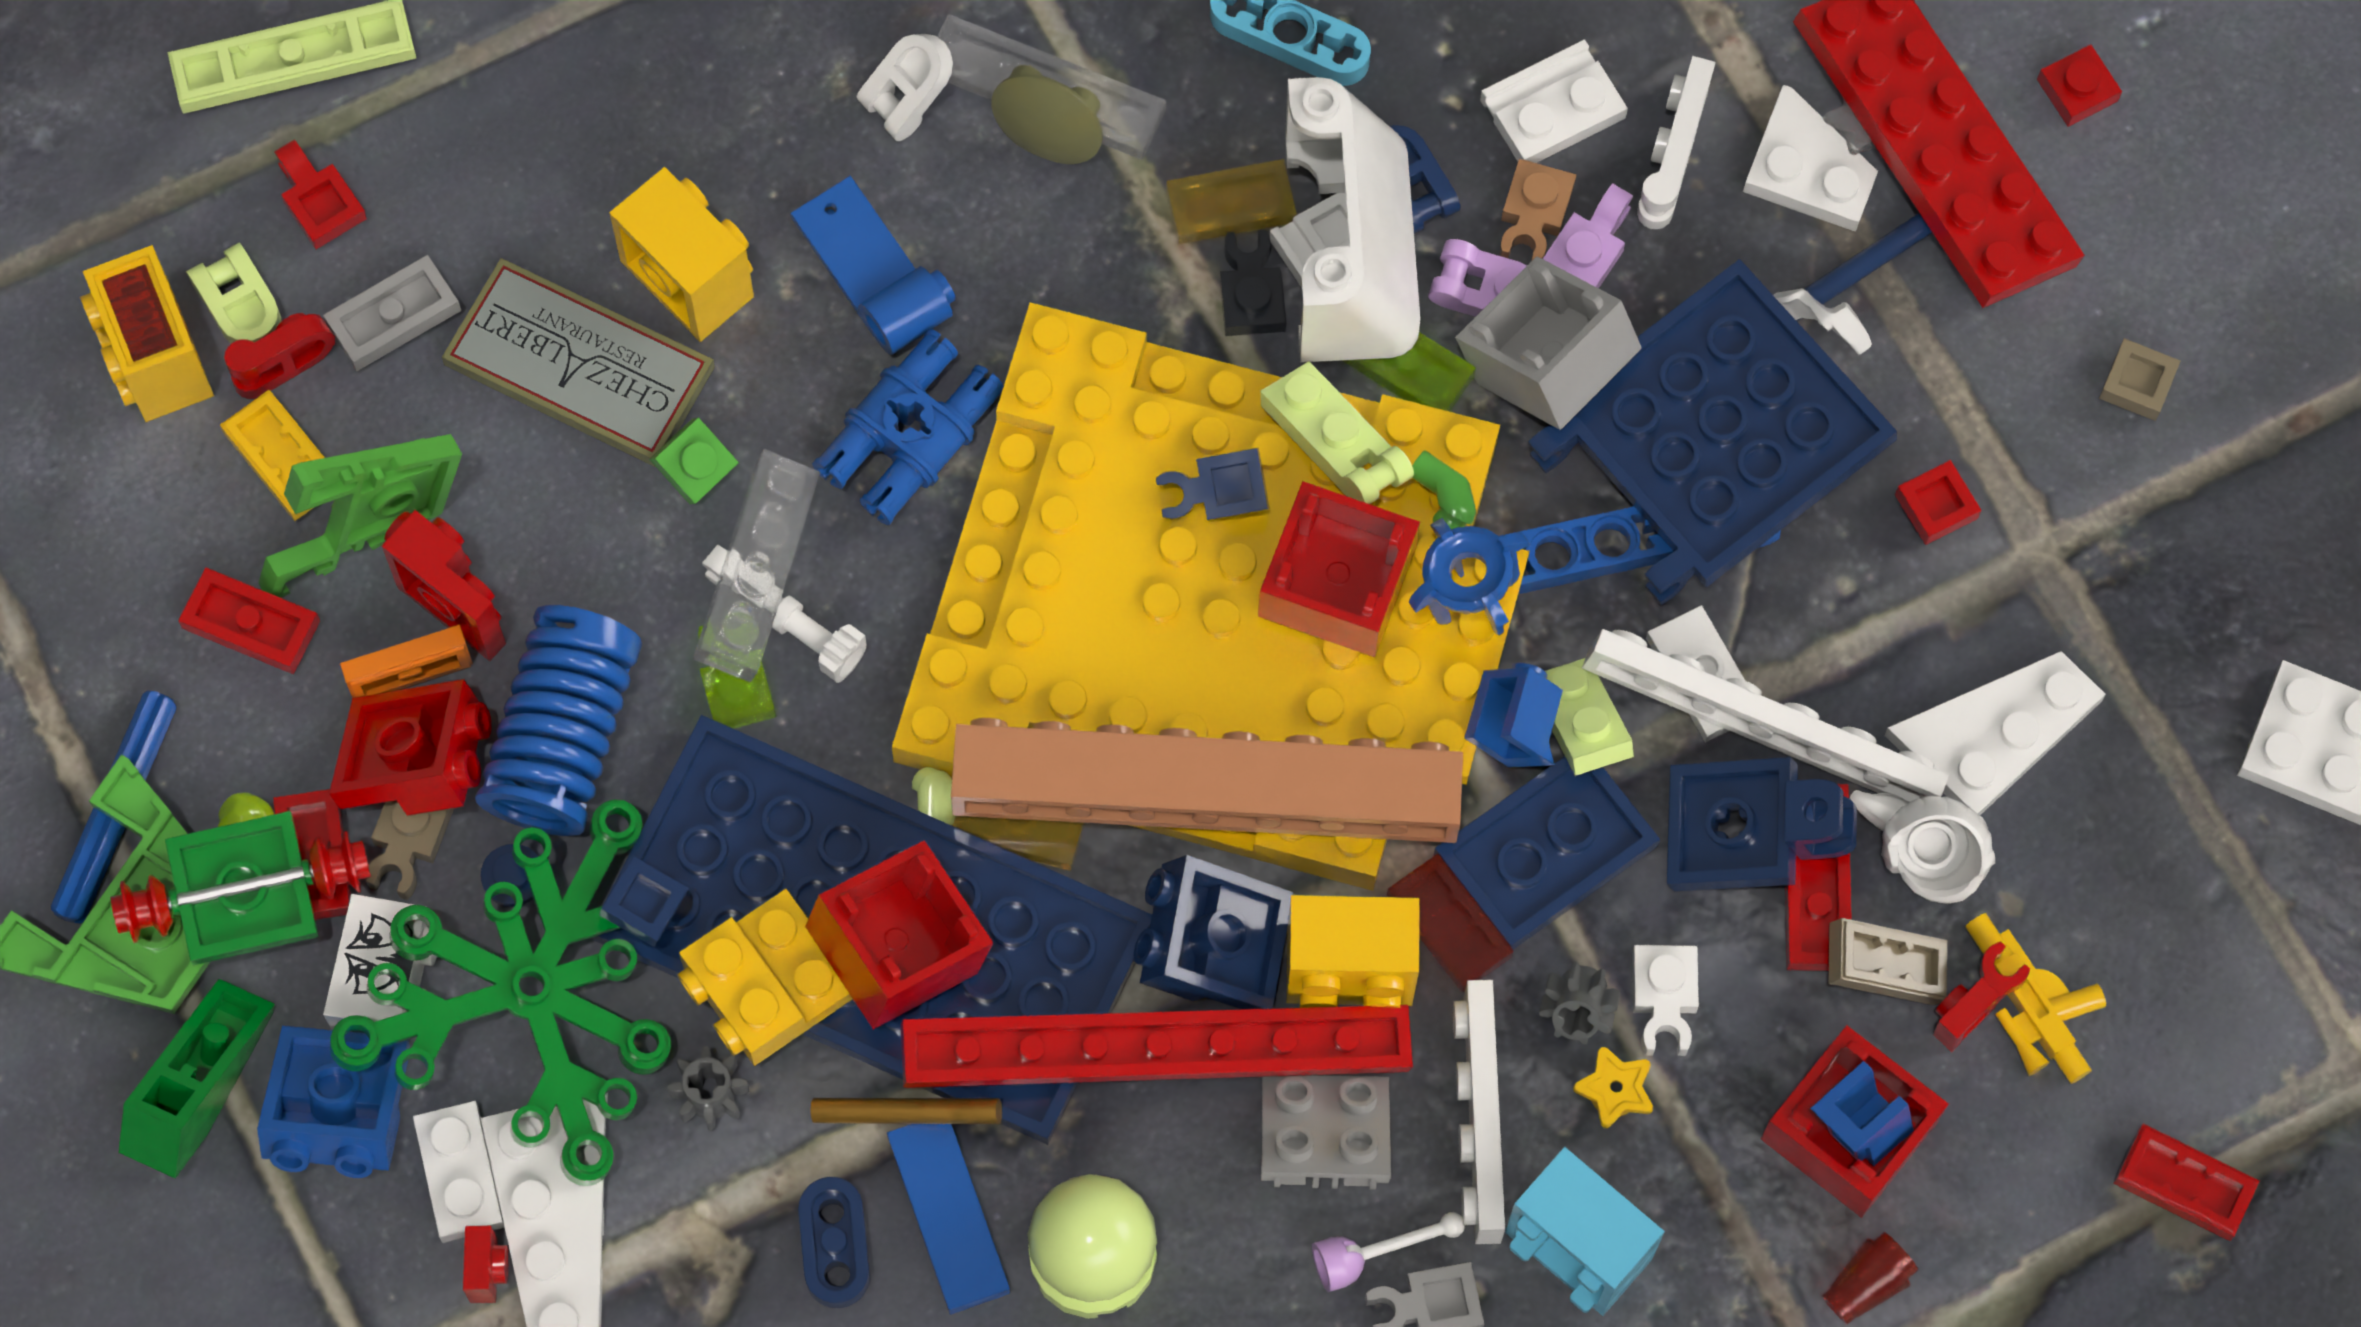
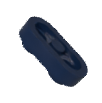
M824 1177L811 1183L804 1190L799 1201L798 1212L804 1276L807 1288L817 1302L830 1308H844L853 1305L861 1299L870 1281L864 1209L861 1196L851 1183L838 1177ZM831 1204L838 1205L844 1210L841 1220L833 1224L826 1223L820 1218L822 1209ZM834 1267H843L850 1273L849 1280L842 1286H832L826 1281V1275L829 1270Z

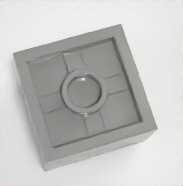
M1538 256L1455 337L1478 385L1559 430L1642 349L1620 299Z

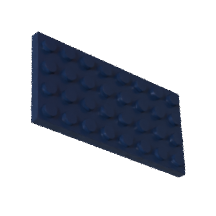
M701 715L609 893L610 895L631 859L635 856L688 887L687 894L655 947L622 928L591 937V939L603 945L612 939L626 940L635 948L638 961L678 978L677 974L684 970L679 952L732 917L735 922L739 921L784 889L788 890L806 917L809 918L819 894L925 840L993 941V945L978 974L875 1029H872L852 999L802 1033V1035L903 1080L901 1023L903 1019L1111 1013L1135 964L1134 948L1137 939L1143 930L1150 928L1152 914ZM1078 1082L920 1088L942 1098H999L1002 1103V1119L1000 1124L1048 1145Z

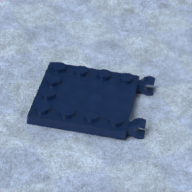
M1738 259L1640 334L1637 338L1642 349L1561 430L1550 425L1533 436L1528 443L1533 449L1530 453L1531 458L1545 473L1559 465L1568 456L1572 448L1579 443L1672 548L1673 553L1657 562L1645 573V577L1649 580L1646 588L1662 605L1673 598L1694 574L1707 588L1897 441V430L1751 270Z

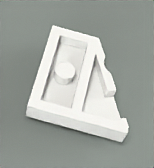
M1783 85L1747 177L1743 192L1856 232L1878 170L1792 87Z

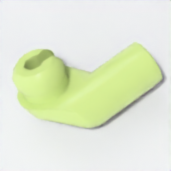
M924 767L914 775L912 789L918 791V811L953 826L956 816L952 814V778L948 773L932 767Z

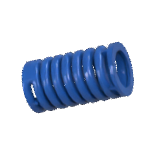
M545 605L538 607L534 612L533 619L536 629L530 631L526 637L527 651L519 659L517 665L519 674L512 681L510 687L512 696L505 703L503 709L505 718L501 720L497 727L498 740L491 746L489 752L491 762L484 768L483 776L485 782L483 787L476 793L475 800L482 809L511 824L523 828H539L551 835L575 836L580 835L585 829L588 812L586 811L587 804L582 802H588L595 797L596 787L592 781L602 775L604 768L600 758L609 753L610 743L607 736H610L616 730L617 722L614 715L623 708L624 700L621 693L630 686L631 679L628 673L630 668L637 663L642 640L633 630L609 617L576 607ZM555 623H572L575 624V626L573 628H563L557 626Z

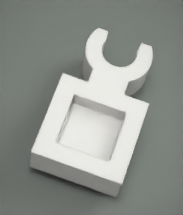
M1634 945L1632 951L1633 1013H1651V1019L1646 1024L1641 1038L1642 1050L1645 1056H1653L1656 1046L1655 1035L1659 1032L1667 1031L1672 1033L1677 1039L1678 1056H1686L1691 1044L1692 1035L1689 1025L1680 1017V1013L1696 1014L1699 1007L1697 946Z

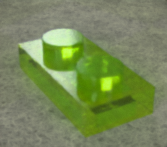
M1420 332L1413 348L1401 356L1379 359L1342 360L1404 400L1449 412L1475 377L1476 367Z

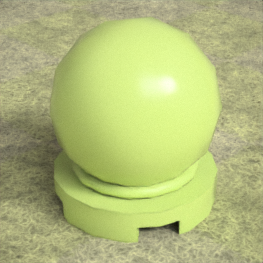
M1093 1174L1070 1178L1051 1189L1034 1210L1028 1231L1032 1275L1037 1281L1043 1296L1063 1312L1088 1319L1098 1318L1100 1314L1114 1313L1126 1305L1127 1307L1131 1306L1149 1286L1157 1260V1237L1154 1217L1143 1198L1119 1179Z

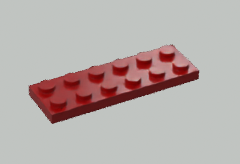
M1822 0L1800 9L1793 23L1982 308L2078 266L2085 254L1914 0Z

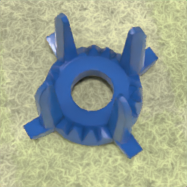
M1440 518L1430 525L1437 539L1426 552L1422 568L1424 584L1418 587L1410 597L1409 603L1417 613L1428 606L1436 622L1441 625L1449 624L1452 621L1449 610L1463 614L1478 613L1484 610L1494 632L1497 635L1504 632L1503 625L1509 622L1498 601L1504 597L1508 587L1512 586L1520 575L1517 551L1529 546L1530 543L1524 534L1520 532L1499 537L1488 529L1474 526L1450 529L1444 519ZM1465 558H1476L1487 566L1486 575L1483 580L1470 587L1456 584L1451 578L1452 570L1454 569L1461 578L1464 576L1462 560Z

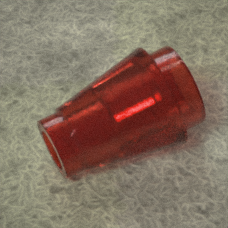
M1883 1232L1874 1241L1869 1237L1864 1241L1831 1284L1830 1289L1821 1297L1830 1309L1848 1325L1856 1317H1861L1910 1287L1911 1283L1908 1279L1919 1269L1904 1249L1889 1234Z

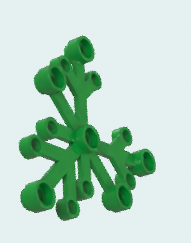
M617 799L606 801L595 810L590 824V836L593 843L563 900L548 860L552 844L547 833L539 828L531 827L517 834L512 847V856L514 861L524 868L545 930V934L534 954L520 917L523 904L522 894L514 884L509 882H498L490 886L486 891L483 901L484 913L489 920L495 923L507 961L442 929L439 917L428 907L410 905L397 912L391 923L389 939L392 948L399 956L407 960L418 961L426 959L433 954L493 984V986L444 1000L408 982L404 971L399 966L392 963L379 964L371 970L368 976L367 992L369 997L379 1005H395L407 1012L375 1022L361 1015L348 1016L336 1024L331 1034L330 1053L333 1060L343 1069L362 1071L371 1067L378 1060L382 1047L417 1037L412 1047L404 1050L398 1056L395 1064V1077L402 1087L409 1090H419L427 1086L432 1080L435 1068L434 1060L452 1026L499 1011L508 1010L515 1017L528 1021L544 1068V1073L528 1104L518 1109L513 1115L510 1124V1133L513 1140L520 1146L527 1148L542 1144L550 1130V1116L554 1108L557 1107L568 1139L560 1156L562 1172L568 1180L580 1186H592L601 1182L607 1176L614 1158L613 1149L605 1136L592 1130L582 1099L596 1105L604 1117L610 1120H622L632 1113L637 1101V1092L635 1087L626 1079L612 1078L607 1081L569 1062L554 1015L617 1046L618 1056L623 1066L629 1071L640 1075L654 1073L664 1065L670 1052L671 1040L667 1030L656 1021L640 1019L630 1023L568 992V990L603 979L622 981L632 974L637 962L636 950L628 941L612 939L606 942L597 954L558 965L568 944L620 929L619 926L599 915L603 906L586 910L614 856L628 852L637 842L642 830V819L638 810L629 802ZM619 814L626 818L629 827L623 832H614L607 827L605 819L610 815ZM526 840H536L542 845L544 852L539 857L529 858L521 852L520 845ZM497 894H507L514 900L515 907L509 912H499L493 908L491 899ZM411 920H420L427 925L429 932L426 936L415 939L406 934L404 926ZM611 951H621L627 956L629 964L623 969L616 970L608 966L605 956ZM381 975H391L398 981L399 988L391 994H383L376 989L374 982ZM526 977L537 978L542 983L543 991L536 996H528L520 990L519 982ZM360 1030L368 1036L369 1043L363 1049L354 1050L346 1045L344 1041L345 1035L350 1031ZM640 1034H649L656 1040L657 1049L651 1053H642L636 1049L634 1038ZM418 1059L425 1064L427 1072L421 1078H409L403 1072L402 1065L407 1060ZM613 1089L622 1090L626 1093L629 1104L622 1109H614L606 1103L605 1094ZM527 1116L535 1117L540 1121L542 1131L536 1136H526L519 1130L518 1122ZM583 1145H591L598 1150L600 1160L594 1165H584L577 1159L576 1150Z

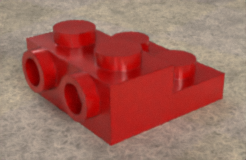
M416 510L412 513H402L389 526L384 537L385 542L382 545L397 588L447 628L460 625L466 643L488 661H491L506 645L499 623L502 616L491 602L495 598L493 592L470 572L469 566L472 562L463 551L462 545L465 542L463 537L450 524L439 517H436L431 523Z
M465 679L352 698L329 795L339 809L397 800L407 816L463 807L468 788L477 787L481 780V767L476 750L478 741L488 739L491 735L492 721L487 706L483 702H479Z

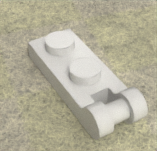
M1692 56L1687 77L1676 74L1674 76L1666 109L1676 112L1672 129L1661 126L1659 128L1651 161L1661 164L1660 171L1651 174L1644 181L1641 199L1637 208L1638 219L1647 228H1664L1672 219L1716 63L1714 61Z

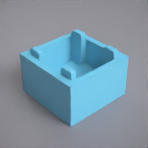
M1566 1147L1559 1152L1514 1203L1505 1231L1513 1239L1509 1248L1522 1261H1528L1533 1256L1573 1290L1569 1298L1571 1303L1584 1313L1594 1308L1602 1316L1605 1315L1651 1262L1665 1232Z

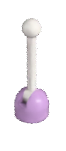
M1450 1212L1445 1214L1439 1223L1362 1248L1354 1240L1346 1237H1330L1312 1244L1315 1267L1327 1292L1335 1291L1357 1281L1363 1271L1365 1260L1441 1235L1450 1238L1458 1237L1463 1233L1465 1225H1463V1218L1460 1214Z

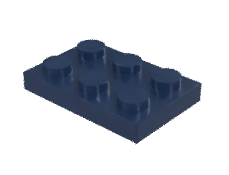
M1564 756L1554 765L1544 770L1462 828L1458 833L1456 843L1443 842L1434 849L1433 856L1510 953L1658 847L1660 838L1603 767L1575 776Z

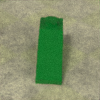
M218 979L124 1102L118 1153L172 1178H176L207 1137L271 1019L275 1004Z

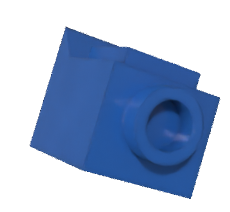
M1514 663L1511 669L1484 670L1464 739L1509 768L1554 765L1549 739L1563 690L1547 679L1548 674L1543 669L1531 664Z
M1865 1061L1859 1064L1810 1108L1827 1125L1828 1132L1856 1160L1860 1159L1862 1161L1866 1158L1873 1166L1914 1131L1909 1105L1900 1096L1889 1104L1878 1093L1873 1069Z

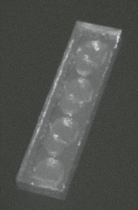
M947 15L937 35L939 39L945 42L952 56V74L947 83L991 100L997 85L1008 78L1015 67L1019 65L1031 66L1037 69L1044 77L1054 79L1069 88L1083 87L1093 92L1101 104L1097 117L1103 132L1102 144L1140 160H1143L1166 112V100L953 15Z
M764 449L751 476L693 660L745 681L751 682L762 661L820 475L819 471Z

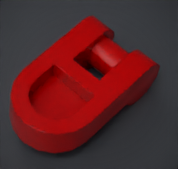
M296 313L285 318L279 323L275 331L256 342L240 339L231 343L225 351L224 360L231 374L236 392L246 399H256L266 391L277 388L324 359L335 344V335L320 315Z

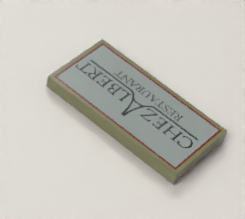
M500 258L442 356L444 366L652 466L654 464L649 459L679 431L715 368L712 358L503 258Z

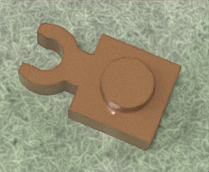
M1519 159L1501 221L1515 225L1510 227L1502 237L1499 253L1501 257L1509 259L1511 249L1514 246L1525 244L1533 250L1532 260L1536 256L1543 259L1547 248L1546 238L1543 233L1554 236L1560 234L1574 189L1576 174Z

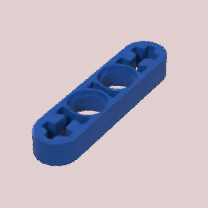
M1635 507L1519 531L1524 534L1530 543L1529 546L1524 548L1530 551L1526 564V570L1529 575L1523 576L1519 594L1655 565L1674 551L1659 534L1648 536L1646 542L1647 549L1640 550V532L1635 523L1641 522L1643 524L1642 535L1656 532V530ZM1610 529L1621 532L1628 541V550L1618 557L1603 555L1598 551L1594 542V538L1599 532ZM1547 542L1561 544L1567 550L1570 561L1565 567L1558 570L1544 568L1535 557L1536 549Z

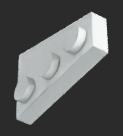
M2061 651L1888 727L1884 736L1900 751H1911L1921 754L1934 763L1935 769L1949 774L1943 793L1948 798L1963 803L1966 807L1981 815L2096 708L2106 694Z

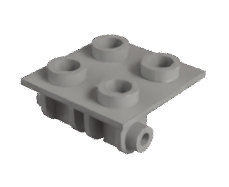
M1331 1075L1262 1077L1261 1181H1274V1187L1280 1188L1281 1184L1306 1185V1177H1312V1188H1319V1178H1331V1189H1338L1339 1178H1344V1186H1369V1189L1376 1190L1377 1183H1389V1179H1391L1389 1077Z

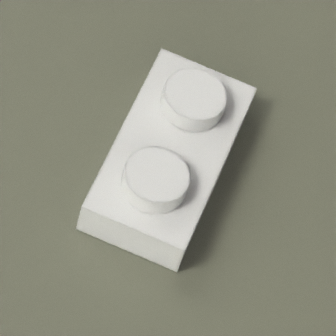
M476 1101L413 1116L439 1238L442 1243L465 1238V1226H492L493 1230L505 1228L479 1107Z

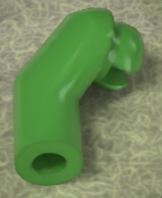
M1424 450L1412 465L1414 471L1413 479L1437 495L1438 504L1441 508L1434 515L1433 523L1443 518L1450 529L1472 524L1476 515V508L1470 483L1462 474Z

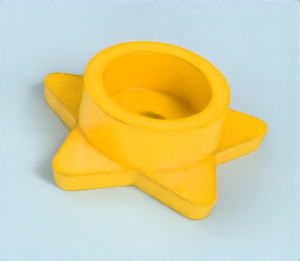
M1601 1047L1597 1051L1595 1072L1573 1085V1091L1591 1100L1594 1107L1598 1110L1600 1124L1603 1128H1609L1620 1116L1629 1112L1650 1114L1653 1111V1105L1642 1087L1651 1068L1650 1061L1642 1059L1622 1062L1608 1048ZM1619 1082L1622 1085V1090L1620 1092L1612 1091L1610 1088L1611 1083Z

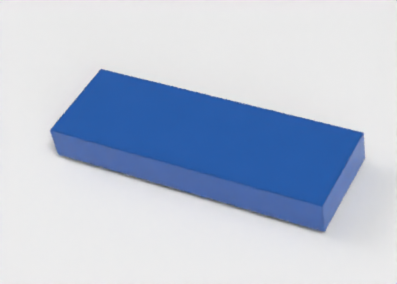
M910 1124L887 1132L891 1150L949 1314L951 1315L1010 1294L1009 1284L952 1125Z

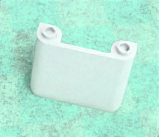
M1320 77L1288 79L1285 130L1287 168H1299L1300 165L1308 169L1317 180L1319 194L1346 193L1349 246L1319 249L1310 255L1303 265L1301 280L1302 316L1301 325H1299L1298 330L1300 363L1401 356L1413 348L1418 340L1420 327L1409 164L1405 142L1397 132L1336 81Z

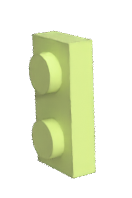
M1585 658L1545 671L1548 674L1547 679L1563 690L1552 732L1575 776L1634 757L1632 739L1599 676L1582 669Z

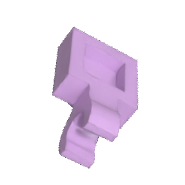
M1612 183L1598 204L1591 220L1588 221L1574 212L1543 259L1599 288L1624 251L1625 242L1613 236V234L1628 215L1631 209L1628 204L1632 200L1633 195Z

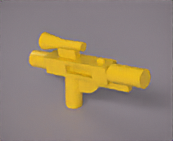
M1986 913L1970 921L1965 928L1983 954H1985L1990 946L2001 941L2006 946L2004 953L1994 962L1995 969L1999 974L2012 976L2024 964L2030 968L2029 975L2023 986L2007 995L2020 1014L2012 1018L2006 1008L2001 1009L1995 1014L2016 1045L2028 1076L2035 1074L2050 1063L2032 1045L2037 1041L2041 1044L2049 1058L2056 1061L2070 1084L2089 1074L2092 1069L2075 1046L2076 1040L2063 1021L2106 1007L2105 996L2100 985L2096 983L2069 992L2062 980L2055 974L2044 969H2035L2009 929L1999 933Z

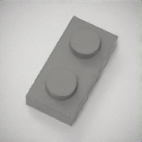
M426 255L327 312L323 317L355 370L359 371L459 313L461 308L459 301L430 257Z

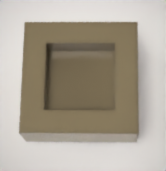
M2124 338L2099 399L2156 421L2181 360Z

